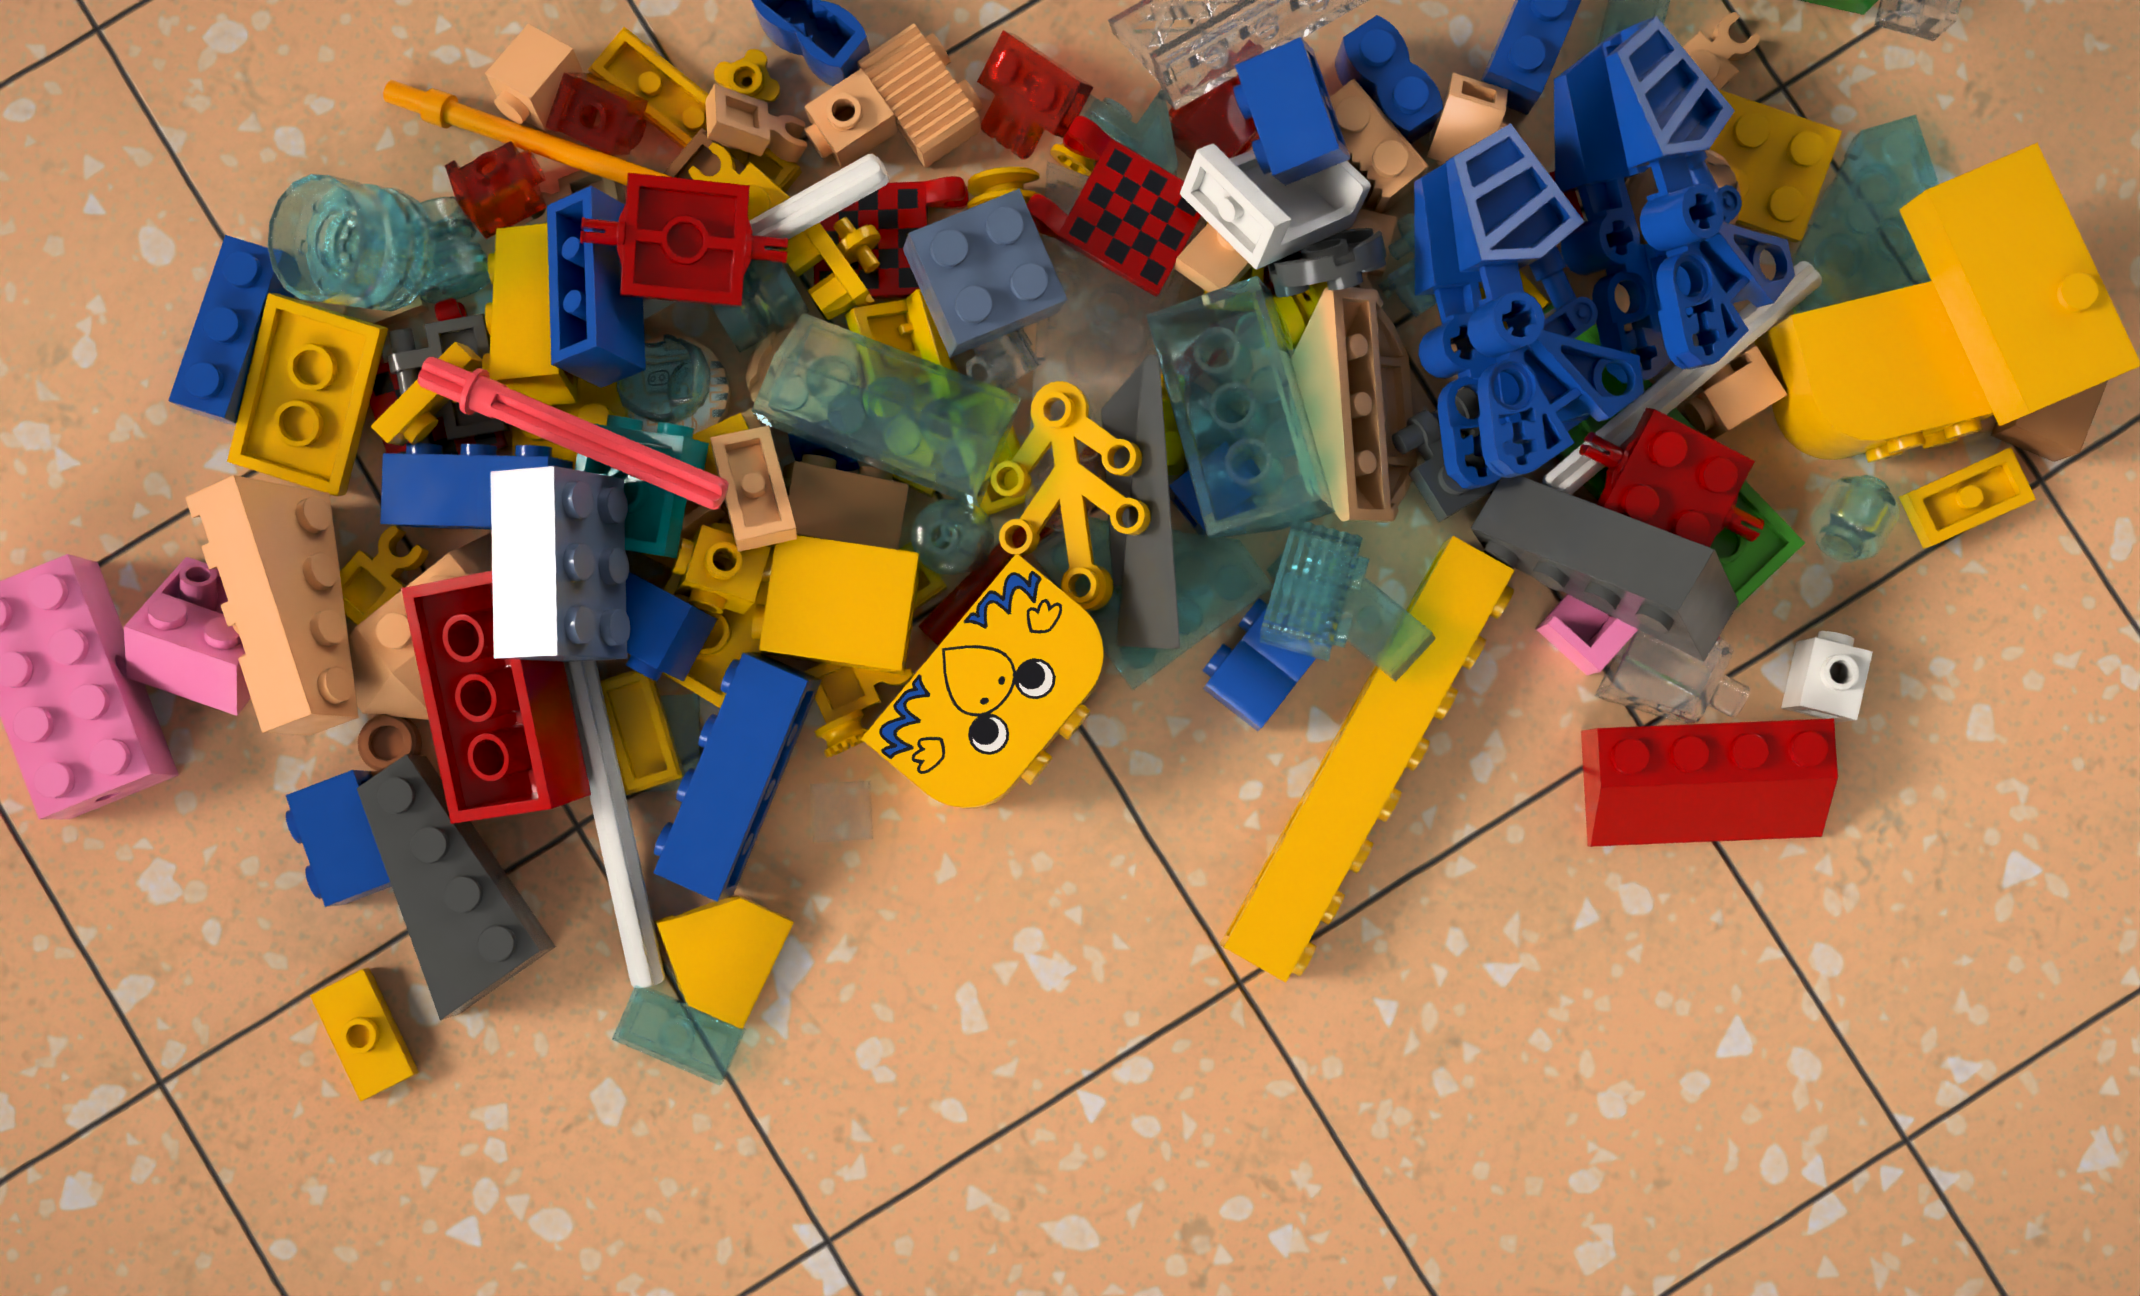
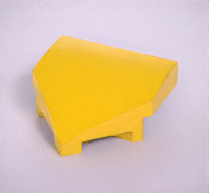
M738 895L731 898L727 897L718 902H710L677 916L672 914L655 921L671 962L676 983L688 1006L743 1029L794 922L789 917Z

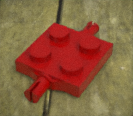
M628 173L626 203L618 222L588 219L582 217L581 220L582 230L603 231L605 233L581 231L580 243L617 246V253L622 265L620 296L741 307L743 278L751 259L786 264L788 254L787 251L764 249L786 250L788 248V238L752 235L753 231L748 218L750 185Z
M1645 409L1635 431L1620 447L1596 435L1594 432H1590L1583 441L1603 450V452L1589 445L1581 444L1580 455L1608 467L1605 488L1596 505L1707 547L1711 546L1716 535L1724 528L1746 538L1750 542L1755 541L1760 533L1742 525L1741 522L1752 528L1763 530V519L1757 518L1736 507L1738 493L1755 461L1656 409Z

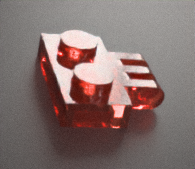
M1003 30L977 80L979 84L995 94L982 120L981 130L989 137L996 138V141L1006 149L1011 148V152L1014 155L1025 160L1032 155L1045 130L1055 136L1064 138L1073 120L1079 116L1094 87L1019 36Z

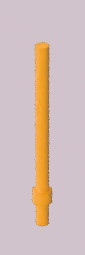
M390 80L384 88L383 98L385 102L419 113L421 119L427 123L445 129L454 125L626 186L628 173L672 177L459 103L455 95L435 88H431L426 92L394 80Z

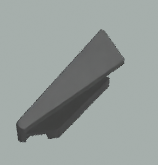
M1159 354L1147 355L1137 369L1101 408L1102 427L1118 439H1125L1135 443L1142 453V463L1136 473L1123 477L1112 474L1105 469L1106 483L1125 497L1144 502L1151 514L1148 528L1138 535L1118 532L1112 526L1110 515H1108L1113 586H1122L1117 645L1122 647L1179 649L1180 634ZM1126 447L1118 449L1114 455V462L1117 468H1123L1130 460V452ZM1129 506L1123 512L1122 520L1128 528L1134 526L1138 521L1139 514L1136 507Z

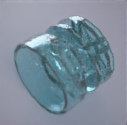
M310 174L293 182L280 196L269 221L268 251L273 271L283 287L301 300L373 310L395 311L411 304L424 290L434 267L436 241L431 219L420 202L403 190L385 188L373 184H362L359 181L330 175Z

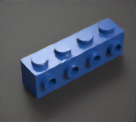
M759 652L743 653L740 660L734 659L730 663L721 683V691L726 693L719 713L718 715L714 713L710 715L699 737L698 745L704 749L696 769L690 768L685 773L678 787L676 800L682 803L674 823L668 822L664 826L656 841L654 854L659 856V860L654 869V874L717 902L734 895L822 679Z

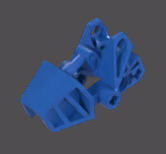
M1657 16L1636 23L1608 37L1554 79L1555 183L1563 193L1578 190L1588 220L1561 241V254L1569 269L1578 275H1589L1606 270L1607 276L1598 280L1594 285L1592 301L1598 310L1596 324L1601 346L1628 353L1635 350L1636 354L1640 355L1643 380L1656 376L1670 361L1681 369L1690 370L1718 362L1749 331L1733 303L1749 300L1756 308L1773 304L1795 277L1788 239L1730 224L1741 210L1742 201L1740 194L1736 188L1730 185L1718 188L1705 162V159L1708 157L1705 151L1710 149L1735 110ZM1651 167L1659 192L1646 196L1648 202L1641 211L1640 229L1648 243L1643 245L1640 244V233L1624 179L1643 173ZM1764 249L1770 252L1776 263V272L1772 281L1765 277L1760 267V255ZM1618 283L1627 290L1630 305L1626 313L1619 309L1615 301L1614 292ZM1631 323L1633 330L1625 332L1624 325ZM1693 335H1697L1699 346L1694 345ZM1608 363L1606 365L1608 372L1621 383L1627 384L1624 370L1617 364Z
M1511 123L1453 156L1445 164L1414 182L1415 296L1435 294L1442 325L1431 329L1423 336L1419 344L1418 355L1421 365L1434 377L1446 379L1458 375V379L1449 382L1442 388L1438 396L1437 409L1447 475L1463 489L1471 490L1492 484L1502 477L1513 478L1535 471L1574 444L1568 433L1573 427L1587 420L1590 416L1598 422L1610 419L1644 393L1640 355L1575 339L1596 323L1598 310L1594 302L1589 298L1576 297L1563 271V268L1567 266L1556 245L1585 221ZM1526 265H1529L1536 281H1542L1554 306L1546 314L1543 313L1538 301L1523 290L1519 269ZM1482 287H1484L1486 298L1483 300L1480 292ZM1503 321L1507 322V329H1505ZM1452 344H1456L1457 351L1454 352L1452 350ZM1608 363L1617 364L1626 373L1627 387L1620 396L1610 394L1603 386L1602 372ZM1462 387L1471 389L1478 396L1480 410L1474 419L1465 418L1457 410L1455 398L1458 390ZM1479 427V436L1473 437V435L1461 438L1460 432ZM1472 453L1478 457L1483 456L1485 467L1478 470L1472 466L1467 467L1465 456Z

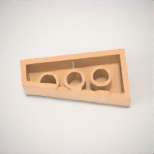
M233 475L185 497L192 518L201 517L209 543L201 547L209 570L218 568L228 598V602L221 604L227 627L232 626L240 635L245 654L239 657L238 660L262 733L311 736L359 718L330 494Z

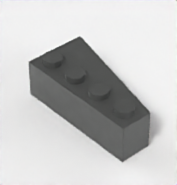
M1523 476L1513 478L1502 477L1471 527L1484 548L1482 552L1512 569L1516 568L1534 577L1551 589L1562 591L1703 662L1739 603L1715 549Z
M406 754L357 788L440 1020L459 1015L556 947L471 821L451 824L442 779L426 756Z

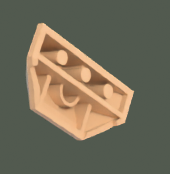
M1326 287L1291 358L1299 472L1342 522H1393L1399 512L1397 507L1405 497L1412 482L1409 473L1417 467L1416 448L1406 454H1401L1392 442V435L1405 428L1407 420L1413 416L1409 355L1393 322L1381 308L1383 301L1377 290L1356 287L1328 290V287Z
M492 532L447 553L406 587L492 571ZM401 590L357 625L348 637L357 707L363 714H387L394 717L429 720Z

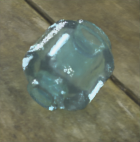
M1869 475L1843 476L1831 483L1810 518L1811 531L1816 538V544L1819 549L1827 556L1841 562L1850 563L1857 560H1866L1875 557L1883 548L1900 518V506L1888 486L1882 480Z
M941 499L930 503L918 514L912 526L911 543L914 552L920 554V561L926 568L938 574L959 575L977 570L988 560L994 547L995 531L990 517L980 506L968 500Z

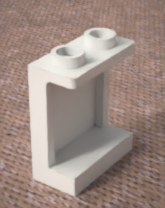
M1212 143L1196 150L1180 195L1257 270L1351 228L1371 185L1348 161H1345L1285 186L1273 177L1271 172L1266 175L1262 172L1253 149L1229 159Z

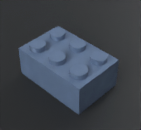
M557 466L491 471L494 659L561 662L627 659L630 620L626 613V580L629 574V561L625 553V519L628 513V502L624 493V479Z

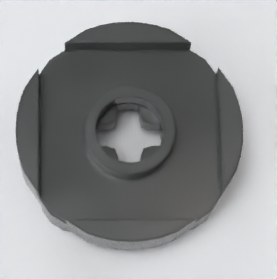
M1372 228L1344 230L1302 249L1299 254L1297 251L1268 264L1276 296L1289 297L1309 290L1311 284L1327 282L1328 290L1346 289L1362 283V273L1377 270L1386 265L1385 258L1387 255L1382 232L1379 230L1374 234Z

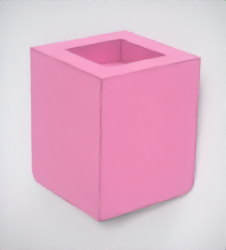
M1568 594L1536 628L1540 634L1586 675L1601 672L1638 631V629L1618 618L1610 617L1608 614Z

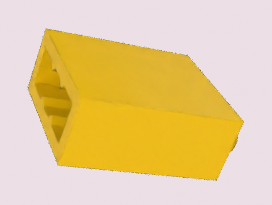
M797 535L795 540L776 543L775 547L770 549L761 581L769 582L766 605H756L752 622V639L760 640L759 651L765 655L905 675L922 563L920 554L917 552Z

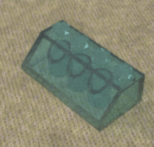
M1254 276L1147 314L1148 324L1156 353L1159 354L1161 371L1207 536L1209 538L1277 531L1334 513L1335 509L1274 298L1258 276Z
M803 313L774 354L752 412L763 424L980 507L991 480L992 472L996 467L1021 404L1022 397Z

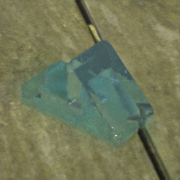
M1163 89L1158 92L1137 124L1131 121V113L1120 103L1107 97L1100 101L1093 95L1087 94L1076 110L1075 118L1077 116L1089 118L1112 139L1177 176L1179 165Z

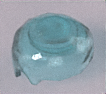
M665 334L661 342L645 343L646 370L617 381L616 389L622 406L639 417L655 423L676 424L696 414L697 410L704 405L709 395L711 371L701 348L682 338H676L669 334Z

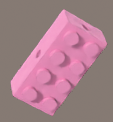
M66 554L0 581V717L38 818L72 819L178 776L177 768L145 685L128 679L126 676L124 630L98 562Z

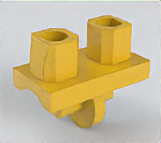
M847 217L840 219L833 226L842 239L836 246L819 222L788 239V248L786 250L778 249L779 251L788 252L786 262L797 277L823 259L833 273L807 290L828 320L848 311L855 305L860 307L876 304L868 289L850 266L851 263L858 261L865 273H870L880 265V262L871 251L881 238V235L873 225H865L855 229Z

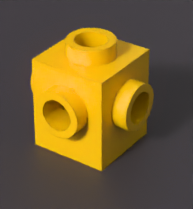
M713 523L711 527L701 525L692 541L682 538L677 558L674 559L671 571L681 575L676 593L690 597L688 603L702 611L721 614L724 609L744 615L755 603L771 547L763 546L738 552L731 525L723 523Z

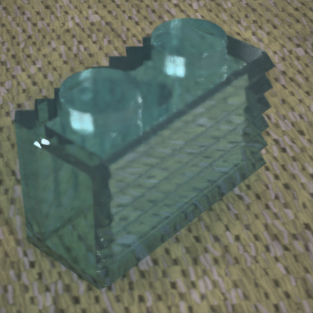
M1293 519L1262 623L1260 643L1328 662L1333 645L1345 648L1354 613L1343 611L1349 590L1361 592L1370 558L1359 556L1363 539L1361 536L1351 535L1346 531L1339 532L1334 528L1328 529L1323 525H1315L1312 522Z

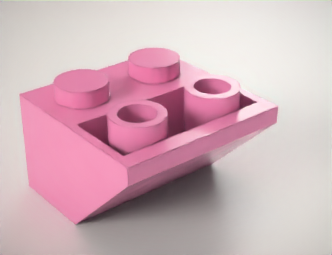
M185 557L124 626L126 676L128 679L237 716L249 702L251 696L238 660L239 657L245 654L240 635L232 626L227 627L221 604L228 602V598L218 568L209 570L206 563Z

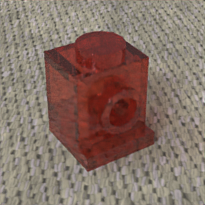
M564 72L545 127L554 132H562L611 156L629 155L630 151L640 143L644 135L646 119L643 115L648 101L593 74ZM599 111L601 120L599 125L595 126L594 122Z
M512 141L481 154L474 161L462 167L455 160L445 165L458 205L485 239L495 235L496 228L511 227L547 208L539 184L546 181V178L538 161L529 149L520 153Z

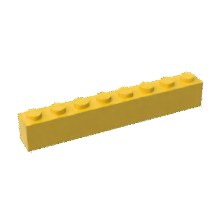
M1455 536L1450 537L1442 544L1221 940L1220 945L1285 983L1288 981L1291 973L1297 976L1302 975L1317 947L1309 942L1320 921L1329 925L1344 900L1345 894L1338 889L1347 872L1351 870L1354 873H1358L1372 850L1374 843L1366 838L1377 818L1386 822L1401 797L1402 792L1396 789L1395 786L1405 768L1414 771L1424 757L1430 740L1424 738L1423 735L1433 717L1442 720L1455 701L1458 690L1451 685L1462 666L1470 670L1480 656L1486 644V639L1479 636L1485 623L1489 616L1498 619L1511 600L1514 589L1507 584L1515 571L1514 569Z

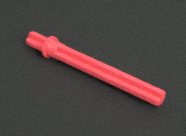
M428 357L419 372L418 384L421 387L458 402L460 411L464 414L472 415L477 412L492 419L496 418L712 510L719 509L727 495L729 483L726 479L509 389L507 385L490 379L489 372L485 369L477 368L471 373L441 359Z

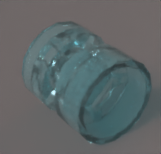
M451 196L427 200L404 210L393 220V227L403 254L408 258L416 259L411 264L413 269L412 277L420 298L425 303L435 304L449 298L461 299L483 289L491 282L488 274L487 256L479 243L471 242L477 230L467 204L462 198Z
M754 259L751 260L744 274L742 306L711 305L740 353L767 338L768 326L775 324L784 328L809 313L805 302L781 262Z

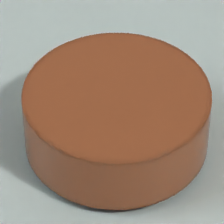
M387 714L378 715L370 719L363 726L358 736V751L362 760L370 768L379 772L406 754L419 755L422 747L420 732L412 721L407 718L394 717Z

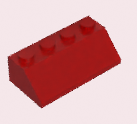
M492 571L401 588L451 824L549 810L591 795L564 662L494 659Z
M1834 718L1612 727L1581 731L1588 847L1822 837L1838 780Z

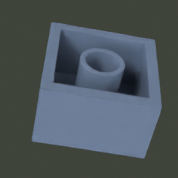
M1020 189L908 233L903 247L904 254L950 358L1057 314L1068 300Z

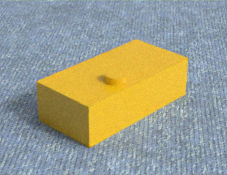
M2038 142L1926 189L1899 209L1999 426L2140 367V360Z

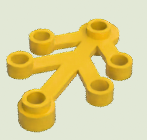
M1055 381L1043 386L1036 393L1031 404V418L1034 428L1011 461L999 463L992 472L991 484L998 494L1010 498L1021 497L1030 488L1031 472L1052 445L1055 467L1019 519L1009 520L1002 526L999 533V541L1002 548L1010 554L1015 555L1017 553L1020 556L1031 554L1039 544L1040 532L1060 504L1069 569L1062 577L1061 590L1084 610L1093 611L1102 608L1109 602L1113 593V580L1110 573L1104 567L1094 564L1085 498L1110 515L1112 526L1123 534L1138 535L1143 533L1150 524L1151 514L1144 502L1125 497L1080 463L1077 439L1102 455V463L1107 471L1123 477L1131 476L1138 471L1142 463V453L1135 443L1116 438L1088 417L1089 404L1081 389L1068 382ZM1062 400L1065 404V413L1061 419L1054 421L1050 415L1051 407L1056 401ZM1126 447L1130 452V460L1125 467L1118 469L1114 462V455L1118 449ZM1015 469L1019 477L1018 483L1013 489L1008 490L1004 484V477L1008 471ZM1129 506H1135L1139 514L1138 521L1134 526L1128 528L1122 520L1123 512ZM1023 527L1026 531L1027 539L1022 547L1016 548L1012 541V535L1017 528ZM1086 575L1090 580L1091 587L1085 596L1080 597L1075 590V583L1080 576Z

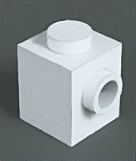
M1819 631L1818 637L1797 641L1781 709L1821 719L1834 718L1836 723L1857 720L1873 651L1853 647L1855 638L1831 631Z

